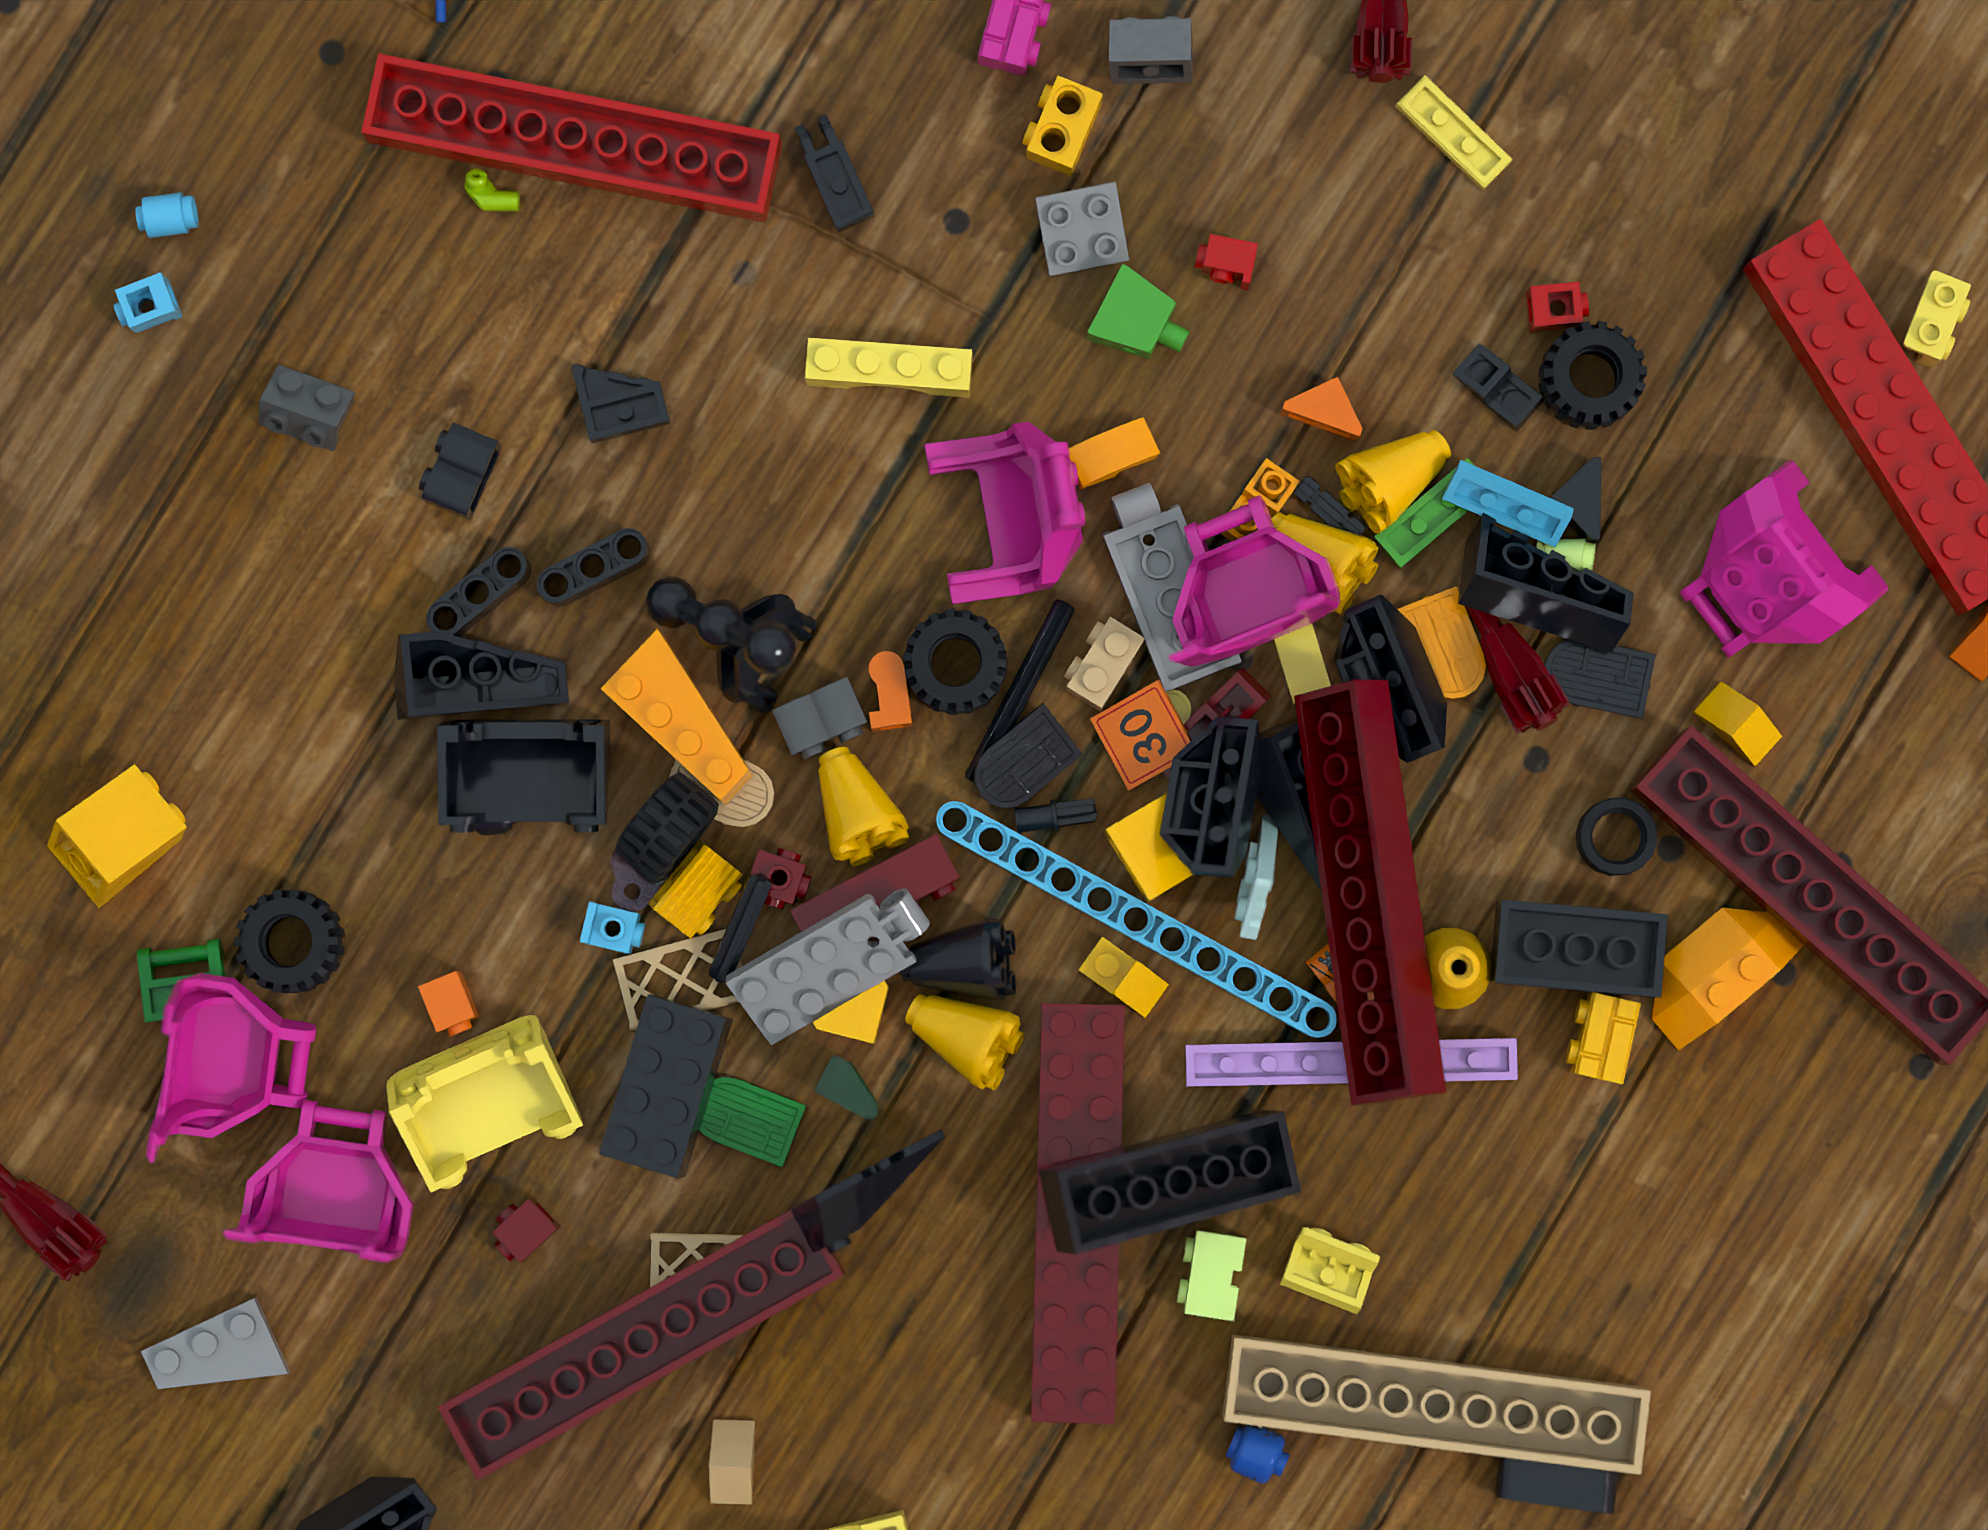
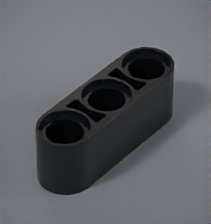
M626 528L619 530L542 571L537 580L538 592L546 602L553 606L562 607L569 605L642 567L650 557L649 543L641 532L635 529ZM628 539H636L641 543L640 553L632 559H625L620 555V546ZM594 557L602 559L605 566L601 575L595 578H588L584 575L583 569L586 561ZM557 576L565 577L568 582L566 592L562 596H550L547 591L549 581Z
M507 547L496 551L430 606L426 614L429 629L432 632L442 631L454 634V636H462L529 580L531 575L529 560L515 548ZM508 558H517L521 562L520 572L513 578H505L501 574V565ZM476 584H486L489 588V596L486 601L481 604L471 603L469 599L471 588ZM449 609L455 610L457 614L455 626L449 630H440L437 624L440 613Z
M1499 1457L1494 1496L1513 1501L1613 1514L1619 1472Z

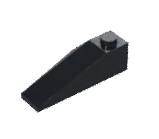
M442 631L398 635L394 672L398 720L569 703L566 666L563 661L519 650L514 651L491 645V643L454 636V634Z
M1296 718L1259 732V782L1256 797L1321 890L1298 721Z

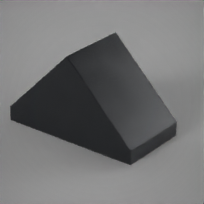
M1593 457L1551 497L1553 500L1574 508L1568 525L1580 538H1586V542L1596 543L1600 540L1601 457Z

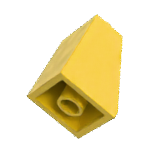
M135 764L55 821L47 843L50 851L98 908L107 903L181 841L187 829V826L184 824L186 822L185 817L180 809L173 803L168 804L158 793L160 791L159 786L154 778L147 772L142 773Z
M1167 793L1110 826L1104 832L1146 903L1194 875L1160 836Z

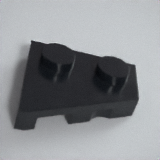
M578 364L571 366L589 439L592 444L671 424L659 381L627 377L625 374L612 371L593 370Z

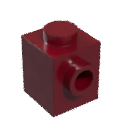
M531 1197L519 1208L514 1203L507 1207L495 1219L500 1226L492 1233L498 1238L494 1245L500 1253L510 1262L516 1258L522 1263L561 1226L534 1197Z

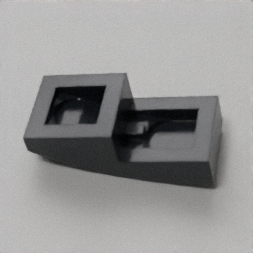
M1480 343L1453 372V376L1517 432L1544 402L1542 395L1513 374L1509 365Z

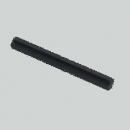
M1059 599L1054 601L965 772V778L970 782L974 783L973 771L979 756L990 744L994 743L1016 725L1074 613V607L1069 603Z

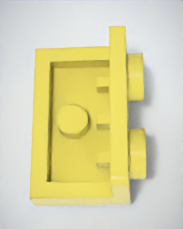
M1939 271L1930 273L1902 343L1903 347L1919 353L1916 359L1917 363L1931 368L1942 359L1947 360L1955 343V337L1951 335L1956 322L1961 323L1970 305V300L1966 299L1971 284Z
M1302 1227L1293 1243L1280 1285L1358 1314L1362 1307L1372 1273L1379 1263L1380 1256L1371 1253L1370 1249L1362 1244H1348L1332 1238V1235L1323 1229Z

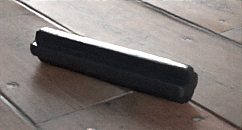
M762 873L749 875L709 968V976L718 983L725 982L726 976L736 970L772 886L771 880Z

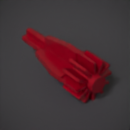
M1406 0L1361 1L1356 35L1352 36L1350 72L1356 73V78L1360 79L1369 76V82L1386 83L1392 81L1393 78L1402 80V75L1411 74L1412 37L1407 38L1409 14Z
M1465 606L1482 635V638L1479 639L1481 642L1480 646L1489 675L1497 694L1502 700V705L1500 706L1516 734L1519 732L1525 733L1531 727L1536 729V731H1540L1558 720L1556 714H1560L1563 712L1562 709L1570 705V701L1555 675L1551 674L1549 676V672L1539 655L1511 623L1503 625L1498 616Z
M0 1164V1197L3 1199L0 1203V1208L22 1239L34 1251L42 1255L39 1259L62 1281L64 1279L70 1281L73 1275L78 1277L81 1272L84 1273L91 1269L98 1261L102 1252L99 1248L107 1243L105 1238L108 1235L84 1213L77 1212L72 1206L32 1181L29 1183L23 1179L19 1181Z

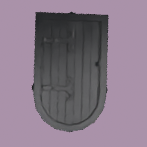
M1567 640L1558 644L1548 654L1544 665L1549 672V676L1551 674L1555 675L1570 701L1569 704L1643 719L1656 654L1618 646L1610 653L1573 640Z
M1041 703L999 739L990 744L979 756L973 771L974 785L979 795L989 804L1001 808L1016 807L1031 799L1033 795L1083 754L1045 704Z

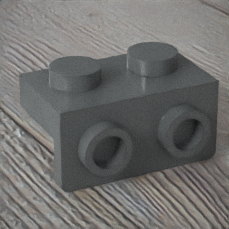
M278 365L259 400V424L272 432L283 433L303 440L311 446L334 451L338 445L339 430L354 403L355 392Z

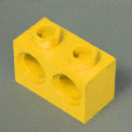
M1057 76L1053 86L1046 84L1038 103V107L1042 108L1043 112L1038 124L1030 122L1022 142L1023 145L1028 146L1026 158L1072 177L1101 107L1103 93L1061 76ZM1064 98H1073L1079 103L1080 108L1076 113L1068 115L1062 113L1058 109L1057 104ZM1048 135H1057L1063 139L1065 145L1057 152H1050L1042 146V141Z

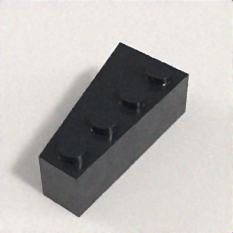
M1483 513L1465 543L1458 604L1612 653L1631 624L1634 593L1588 568L1582 571L1577 570L1565 560L1566 556L1554 550L1547 554L1527 543L1528 536L1515 529L1512 534L1494 525L1496 519Z

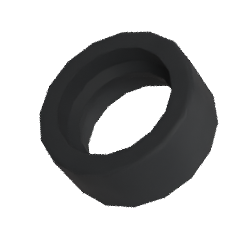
M1624 797L1608 798L1591 806L1580 818L1576 830L1577 849L1583 861L1594 871L1607 876L1627 875L1642 868L1653 856L1657 845V827L1650 812L1638 802ZM1609 813L1628 815L1636 822L1640 830L1641 841L1638 850L1630 858L1623 861H1611L1604 858L1597 852L1593 844L1592 833L1595 824L1601 817Z

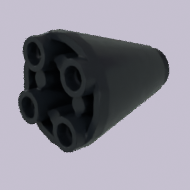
M986 919L912 944L909 951L915 955L916 962L900 971L904 982H912L916 986L988 1000H1005L1006 996L1015 995L1016 976L1014 971H1010V955H1014L1016 951L1015 935L1013 930L1005 931L1004 924L1000 919Z

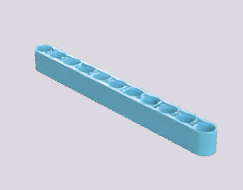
M958 801L948 802L938 810L936 822L940 833L969 851L1307 1036L1313 1038L1324 1037L1335 1028L1337 1018L1333 1007L1311 993L964 803ZM953 809L961 810L967 817L966 826L958 832L949 831L943 825L944 815ZM987 829L997 830L1003 837L1002 846L994 852L985 851L979 844L980 835ZM1023 849L1035 851L1039 857L1038 866L1029 872L1020 870L1015 864V857L1019 851ZM1063 868L1070 870L1075 877L1074 886L1065 892L1058 891L1051 883L1052 874L1056 870ZM1102 888L1110 894L1111 904L1108 909L1098 912L1089 906L1087 897L1092 890ZM1138 908L1145 912L1147 924L1143 930L1134 932L1126 927L1124 915L1127 910ZM1167 928H1175L1183 936V944L1177 951H1168L1160 943L1161 933ZM1203 948H1212L1219 955V964L1213 971H1204L1197 964V954ZM1241 967L1249 968L1255 975V984L1248 991L1237 989L1233 983V975ZM1277 987L1285 988L1291 994V1004L1284 1011L1275 1010L1269 1002L1270 993ZM1314 1007L1322 1008L1328 1017L1327 1025L1320 1031L1311 1030L1306 1023L1307 1012Z

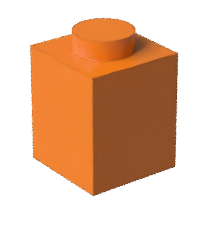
M454 971L418 986L436 1032L448 1031L450 1037L472 1029L471 1020L480 1017L462 971Z

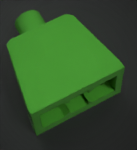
M1122 264L1087 332V340L1150 359L1158 342L1180 353L1190 331L1169 321L1176 307V302L1130 267Z

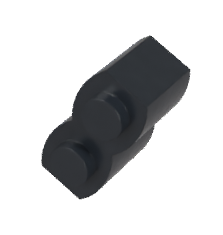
M455 423L452 424L449 431L444 429L439 435L435 446V452L439 454L433 469L427 467L419 483V490L423 491L421 498L428 504L471 520L501 452L502 445L500 442Z

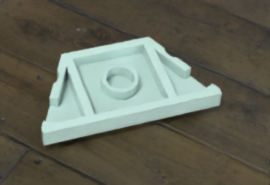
M1265 814L1262 816L1257 843L1250 842L1245 863L1244 879H1241L1234 918V920L1241 921L1240 937L1254 940L1257 939L1266 907L1267 894L1270 892L1273 883L1278 827L1271 817Z

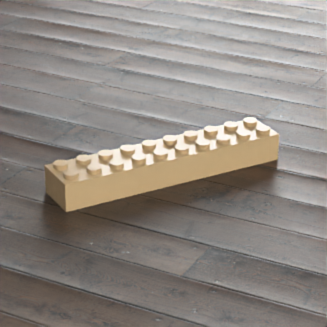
M1232 1334L1222 1418L1225 1422L1641 1475L1651 1391L1642 1386Z

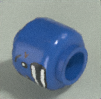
M1247 1424L1245 1428L1238 1426L1225 1457L1231 1459L1230 1468L1233 1472L1259 1484H1264L1269 1481L1272 1474L1281 1476L1290 1454L1283 1451L1285 1438L1282 1434L1264 1426Z

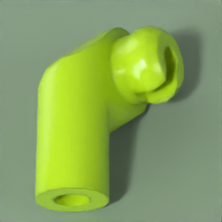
M472 169L466 174V181L464 183L466 193L481 210H520L519 191H498L482 169Z

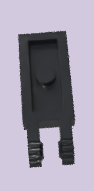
M824 114L818 117V125L829 143L828 146L815 151L811 143V136L803 124L795 127V131L806 154L804 156L805 161L838 233L875 217L842 140L838 141L829 118Z

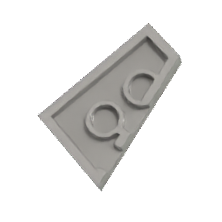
M257 1297L141 1351L158 1389L291 1373Z

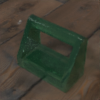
M833 1054L814 1092L866 1119L877 1117L881 1111L880 1105L853 1063L838 1054Z

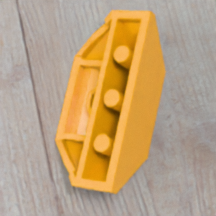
M1720 908L1665 954L1661 998H1654L1651 1020L1677 1050H1680L1718 1024L1781 971L1804 945L1768 912Z

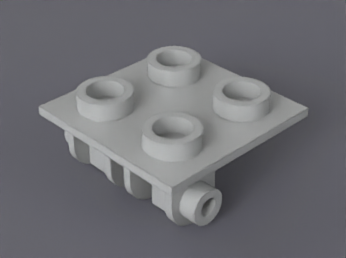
M1115 181L1035 197L1049 276L1129 260Z

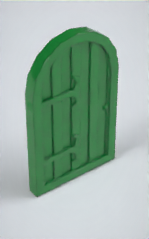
M721 1077L714 1081L700 1131L717 1144L726 1145L783 1167L792 1142L796 1138V1132L807 1105L747 1083L743 1079Z

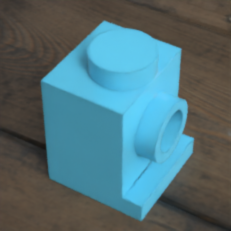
M161 272L115 290L119 300L118 303L114 304L116 315L123 327L128 325L135 333L169 320H177L183 317L170 281ZM153 301L154 309L147 313H142L141 307L143 303Z
M589 902L580 942L632 954L633 946L639 948L641 946L646 924L639 922L641 917L639 913ZM610 921H617L621 927L620 933L615 937L609 936L606 932V926Z

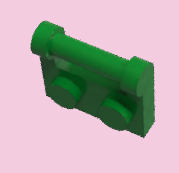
M220 938L207 940V944L158 951H153L151 947L137 950L144 1021L146 1023L163 1021L165 1005L174 984L180 979L196 975L155 979V967L208 961L209 972L203 974L225 977L224 949Z

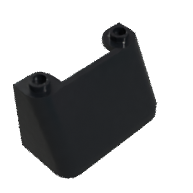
M458 719L447 720L437 725L439 825H450V832H474L475 824L483 822H566V824L574 825V832H598L599 825L607 823L610 720Z

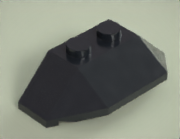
M1382 594L1344 610L1342 620L1344 623L1339 635L1334 659L1342 682L1351 680H1388L1398 755L1401 760L1409 763L1445 748L1447 702L1416 627Z
M1216 717L1208 724L1209 727L1192 739L1173 757L1160 836L1192 874L1233 878L1247 854L1259 782V722L1254 719Z
M370 1477L301 1520L295 1530H428L431 1518L434 1517L437 1509L415 1478Z

